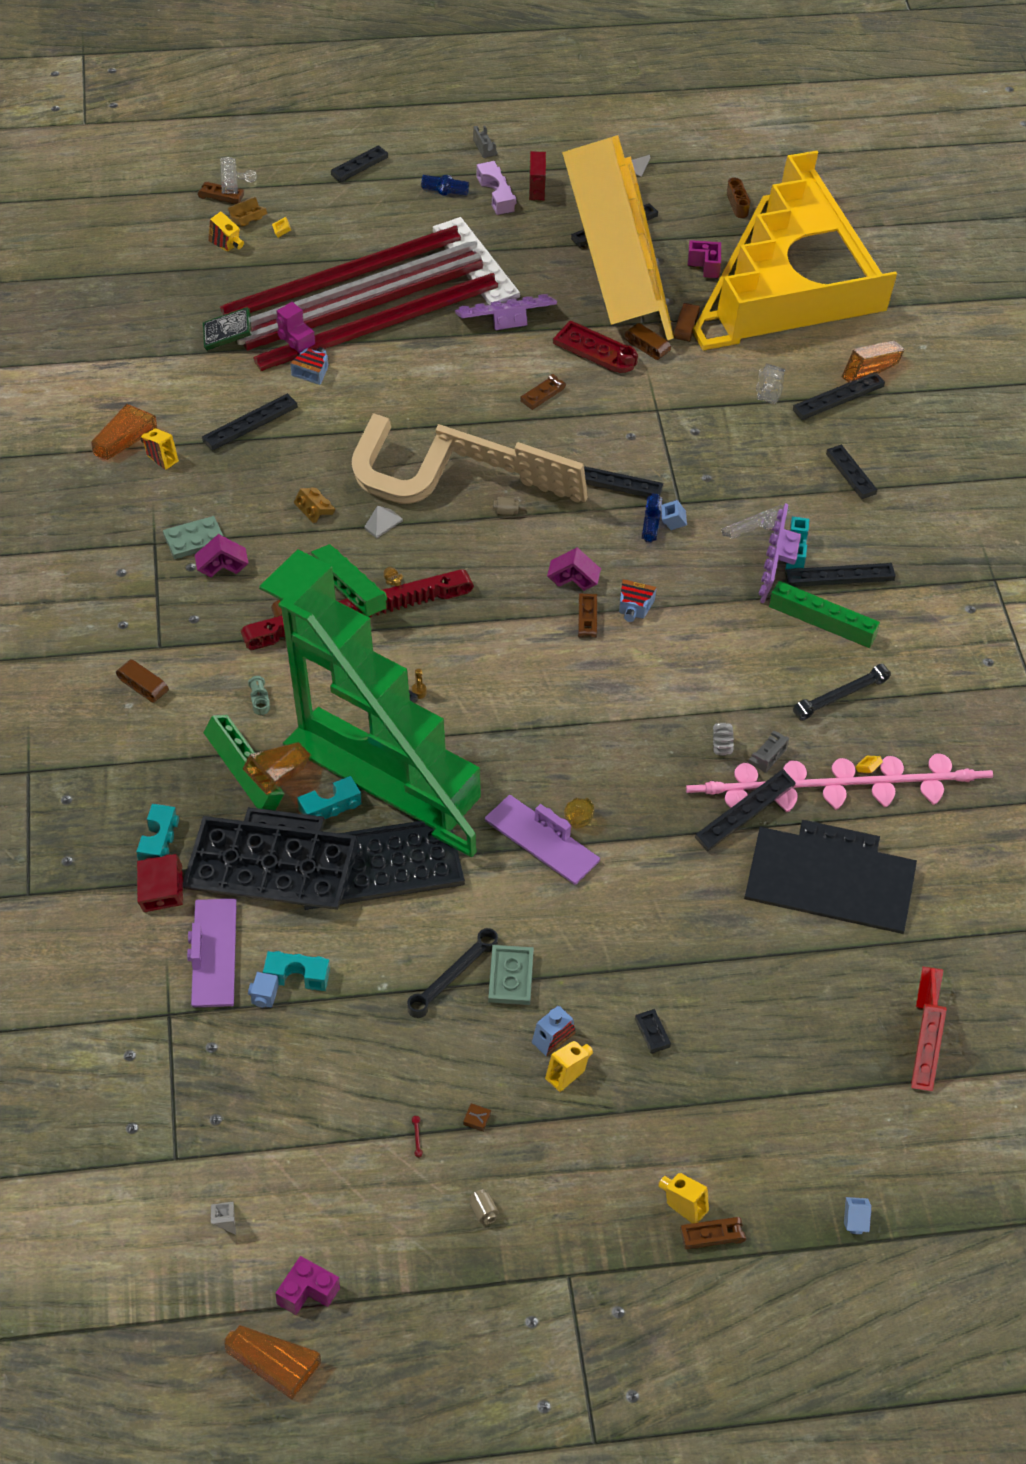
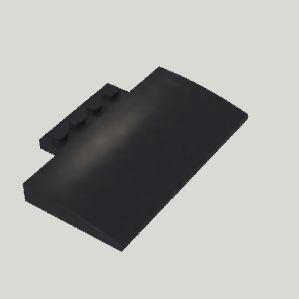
M250 807L247 809L244 821L203 816L183 880V889L338 910L349 880L359 842L355 835L324 832L325 819L320 816Z
M803 819L799 835L760 827L744 899L904 934L917 860L878 852L880 836Z

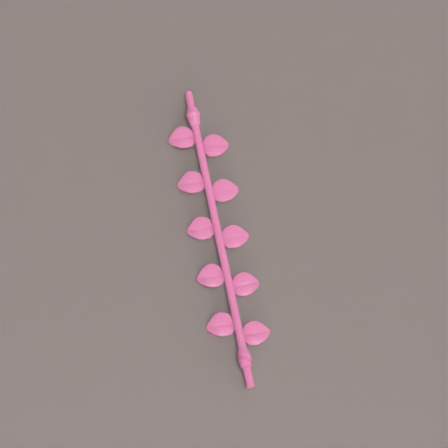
M934 754L928 762V766L933 773L902 775L904 766L901 760L894 756H887L882 760L883 763L880 764V769L885 776L854 777L855 767L853 763L847 759L839 758L832 765V773L836 778L805 780L807 775L805 766L798 761H789L784 766V770L796 784L775 801L785 812H789L797 801V792L794 788L826 786L823 790V797L837 810L846 799V790L841 785L874 784L872 795L883 807H887L895 796V788L891 783L923 781L920 787L921 793L932 805H935L940 801L944 792L941 780L970 782L974 781V779L993 778V771H974L973 769L969 770V768L951 772L952 763L950 759L943 754ZM742 763L737 766L734 772V776L739 783L724 784L722 782L710 781L705 783V785H686V793L705 792L706 794L714 795L728 791L725 795V802L731 808L747 796L744 790H755L765 782H756L758 778L756 768L751 764Z

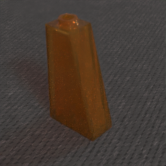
M894 340L853 349L841 377L849 383L873 372L879 374L898 364L905 349Z
M126 404L91 441L93 454L106 460L111 459L139 441L143 434L157 429L156 416Z
M298 742L250 754L243 770L266 795H269L302 771L311 754Z
M241 1325L235 1331H230L225 1338L226 1353L291 1400L321 1364V1356L317 1351Z

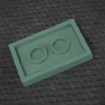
M214 516L163 530L164 538L174 559L196 554L216 535L220 534L223 536Z
M492 945L488 1002L530 1005L534 947Z

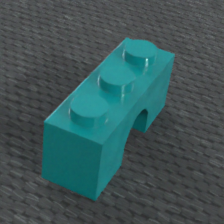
M793 516L791 518L789 531L799 533L801 537L796 562L794 565L786 562L785 570L804 568L809 518Z
M349 776L333 783L334 796L332 798H321L315 790L297 797L298 810L301 814L320 816L327 819L361 805V792L352 777Z
M159 804L151 805L147 817L149 831L157 832V834L154 836H141L136 851L138 861L169 854L168 846L174 839L173 830L179 823V815H176L175 807Z
M268 951L263 973L278 976V985L285 986L286 978L289 975L300 973L304 976L305 989L326 991L330 973L329 959L320 956L310 957L302 954L294 955L281 951Z

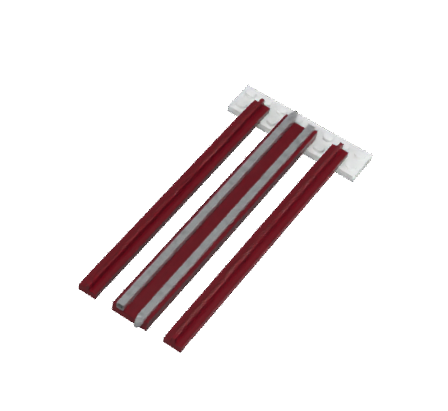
M459 217L433 226L434 233L261 291L231 303L229 302L220 306V310L223 315L248 307L251 313L443 246L447 250L294 302L303 310L304 323L312 329L463 275H467L470 281L316 334L315 344L309 347V349L315 351L319 347L326 349L479 294L491 305V302L494 301L506 303L508 299L520 298V292L464 220ZM281 307L252 316V335L237 340L238 345H243L249 351L261 345L280 340L276 310ZM287 344L253 357L259 370L264 371L292 361L300 353Z

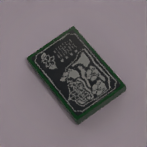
M248 307L203 322V340L206 351L252 335L251 315Z

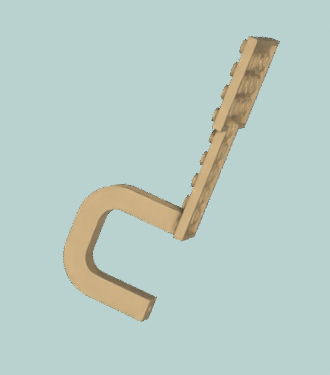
M373 413L352 457V468L360 487L369 494L399 504H412L428 497L437 486L452 452H456L463 457H471L478 462L489 463L493 467L504 468L511 473H519L520 480L526 486L534 485L541 491L547 492L549 490L559 497L567 496L572 501L578 503L580 501L586 502L588 498L583 463L517 442L515 449L440 424L436 428L434 441L417 475L412 479L400 480L372 469L373 463L391 429L389 418Z

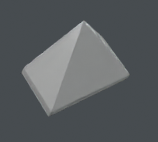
M650 155L632 160L637 176L642 177L650 160Z
M377 506L364 528L377 539L401 523L403 519L391 509Z
M234 1202L211 1204V1224L236 1235Z

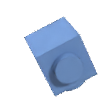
M678 500L661 505L662 522L670 530L687 525L686 510Z
M257 972L254 983H250L248 995L251 996L252 1004L258 1007L272 1008L279 987L278 976Z
M846 1197L844 1215L846 1230L853 1234L869 1232L871 1217L869 1199Z

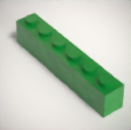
M328 544L311 551L313 557L332 566L334 586L366 616L387 609L386 593L369 580L364 573L359 571L355 565L349 562L348 558L344 557L338 549Z
M781 581L777 583L771 593L769 607L867 648L871 647L877 637L880 622Z
M212 715L203 732L256 808L276 811L285 793L229 716Z

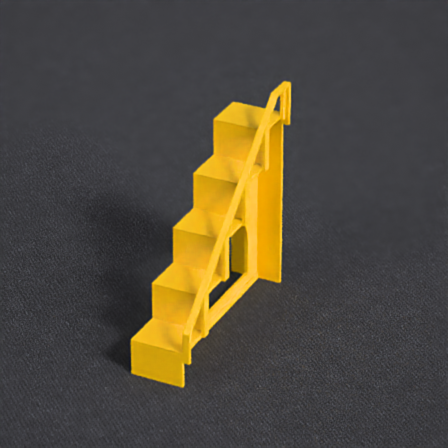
M618 135L562 152L611 325L659 311L667 340L674 339L631 156L624 157Z
M818 151L788 155L782 182L773 184L770 195L762 197L693 329V334L703 351L740 344L742 338L887 311L897 272L882 274L816 172L815 166ZM768 203L766 213L761 214L764 206ZM753 229L751 243L745 244ZM837 231L866 277L831 284L811 281L797 273L790 265L787 256L788 249L795 241L803 237ZM736 260H737L735 275L729 276V274H730V272H731V270H732V268H733V266H734V264H735V262H736ZM721 291L718 310L710 312ZM720 319L728 335L706 339L701 330L704 321Z

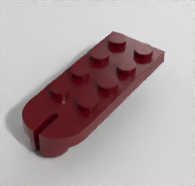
M571 320L553 338V344L614 372H629L638 363L637 351L632 346L624 345Z

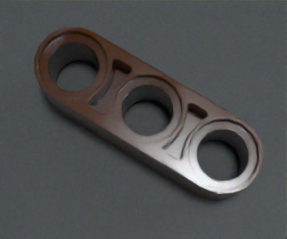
M736 177L730 178L727 186V197L735 216L746 218L749 215L750 199L741 179Z
M683 303L676 324L674 339L691 341L693 329L699 316L700 306Z
M640 323L632 326L624 334L630 344L655 360H659L671 351V345L666 339Z
M132 659L116 671L120 681L152 703H155L169 691L167 684L161 678Z

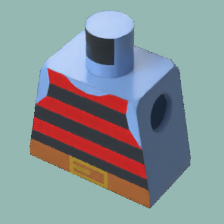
M319 347L316 351L306 348L291 362V376L318 385L322 383L328 369V356L326 350L322 347Z
M622 580L619 612L624 614L626 621L633 622L635 617L645 618L655 601L656 587Z
M557 1006L536 1024L532 1044L547 1057L575 1034L574 1020L560 1006Z

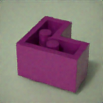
M689 240L687 266L703 267V277L719 278L721 242Z
M290 302L276 310L278 335L291 348L300 353L315 344L314 331L304 323L303 310L294 302Z
M220 534L216 535L195 554L197 571L209 577L215 575L221 568L237 574L248 565L246 548Z
M577 547L551 560L547 577L558 587L573 581L585 591L598 584L601 568Z
M300 1256L276 1291V1303L297 1315L308 1297L329 1307L340 1290L339 1277Z

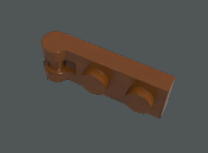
M204 182L202 188L198 191V196L201 199L207 197L238 204L244 196V190Z
M551 374L547 380L522 395L520 402L533 410L565 388L566 383L558 380L556 375Z
M579 593L578 637H584L585 635L597 638V594Z
M740 1217L685 1224L680 1227L685 1249L727 1243L739 1244L746 1241L745 1232H742L741 1229L743 1224ZM727 1228L732 1229L733 1232L728 1233Z

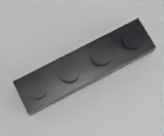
M378 145L331 169V175L341 183L387 159L388 152Z
M842 444L827 449L826 455L861 499L877 494L878 489Z

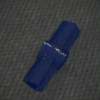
M423 175L421 188L435 190L443 196L449 193L467 196L469 182L455 180L450 175H442L441 177Z
M652 494L647 498L641 538L649 543L657 540L663 501L659 494Z

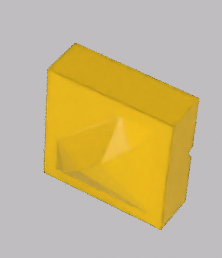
M286 217L272 224L278 238L291 231Z
M866 756L855 768L857 772L872 773L883 761L881 756Z

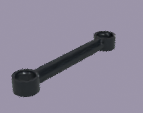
M878 664L865 676L811 701L807 699L801 700L794 706L793 712L799 720L804 721L811 717L814 711L873 683L877 685L883 684L890 678L891 672L884 664Z
M484 928L479 931L477 942L422 994L411 995L407 1001L409 1015L414 1018L424 1017L428 1013V1004L483 952H491L492 945H498L497 932L491 928ZM483 937H492L495 941L486 944L481 939ZM422 1002L425 1007L415 1010L411 1007V1004Z

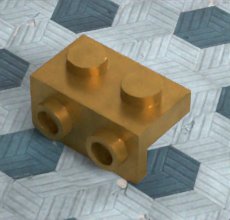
M256 197L228 207L232 222L240 226H246L250 221L260 220L264 215L268 214L266 208L258 205Z
M313 487L300 488L294 500V504L312 523H316L320 515H333L336 510L331 505V502L317 488Z

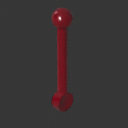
M413 1116L412 1124L415 1129L416 1143L414 1155L419 1158L423 1155L420 1149L419 1138L420 1117Z

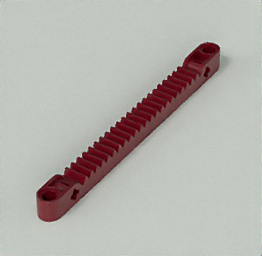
M460 569L382 590L387 596L386 608L393 612V608L400 610V606L407 608V604L413 607L414 602L419 605L422 600L428 603L429 598L435 601V597L450 599L468 594L473 590L474 584L468 572ZM349 599L338 601L365 615ZM283 616L245 625L241 629V635L246 648L256 650L276 644L280 637L286 639Z

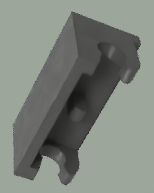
M473 126V141L482 157L497 156L496 144L491 142L487 135L486 126H483L482 132H479L478 126Z
M776 731L771 733L772 736L768 738L757 752L752 754L753 757L748 761V763L765 773L783 755L788 747L789 737H785Z

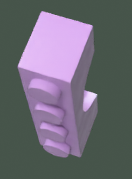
M495 161L477 164L476 177L480 185L496 190L492 193V207L496 215L514 212L515 204L517 203L516 197L511 193V188L507 185L505 177L502 176L500 167H497Z

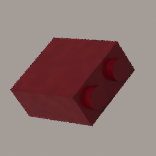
M530 151L529 200L545 201L546 152Z
M168 854L162 857L137 861V902L143 912L183 905L182 863L177 854Z

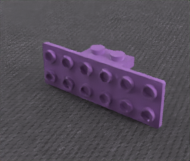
M548 294L538 295V298L533 299L529 296L523 297V300L519 301L508 299L506 303L494 301L491 302V305L481 303L476 304L472 308L461 306L458 310H455V313L461 318L493 314L494 329L499 330L527 325L526 309L555 305L557 300L548 296Z
M786 503L783 509L778 510L776 517L778 520H774L771 530L774 532L771 533L769 538L771 546L769 545L766 556H769V558L766 559L764 564L766 572L764 571L761 582H764V584L761 585L759 590L761 603L765 602L774 582L778 560L794 565L797 559L801 534L784 529L788 504Z
M508 795L485 817V821L574 885L600 862V857L570 837L571 825L569 822L560 818L550 808H546L542 804L536 807L534 812L513 796Z
M236 899L195 901V921L192 923V931H188V943L191 944V949L187 950L188 961L192 962L193 968L192 1007L234 1006Z

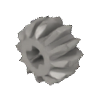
M726 723L715 724L713 726L714 753L721 756L732 754L734 746L732 725Z

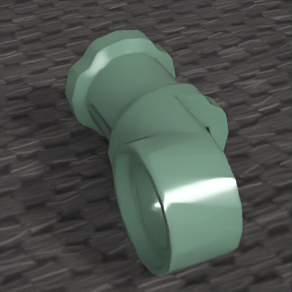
M254 676L248 680V685L252 690L250 695L253 711L258 715H264L270 710L268 692L264 688L265 679L261 676ZM263 703L266 706L263 708H258L256 705Z

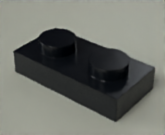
M655 1009L635 1015V1021L651 1054L671 1047V1042Z

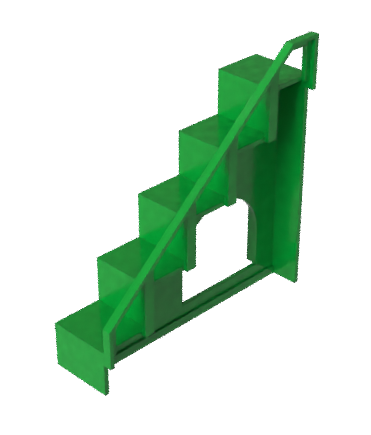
M297 549L259 586L260 590L280 599L278 606L282 609L298 728L283 742V746L343 779L351 776L357 787L413 818L424 822L435 829L432 836L472 858L476 853V834L463 816L481 797L480 767L446 750L444 718L410 701L407 668L374 652L370 618L336 601L332 566ZM306 659L331 671V693L368 712L370 734L320 707H317L314 711L312 710ZM457 823L467 835V841L450 832Z

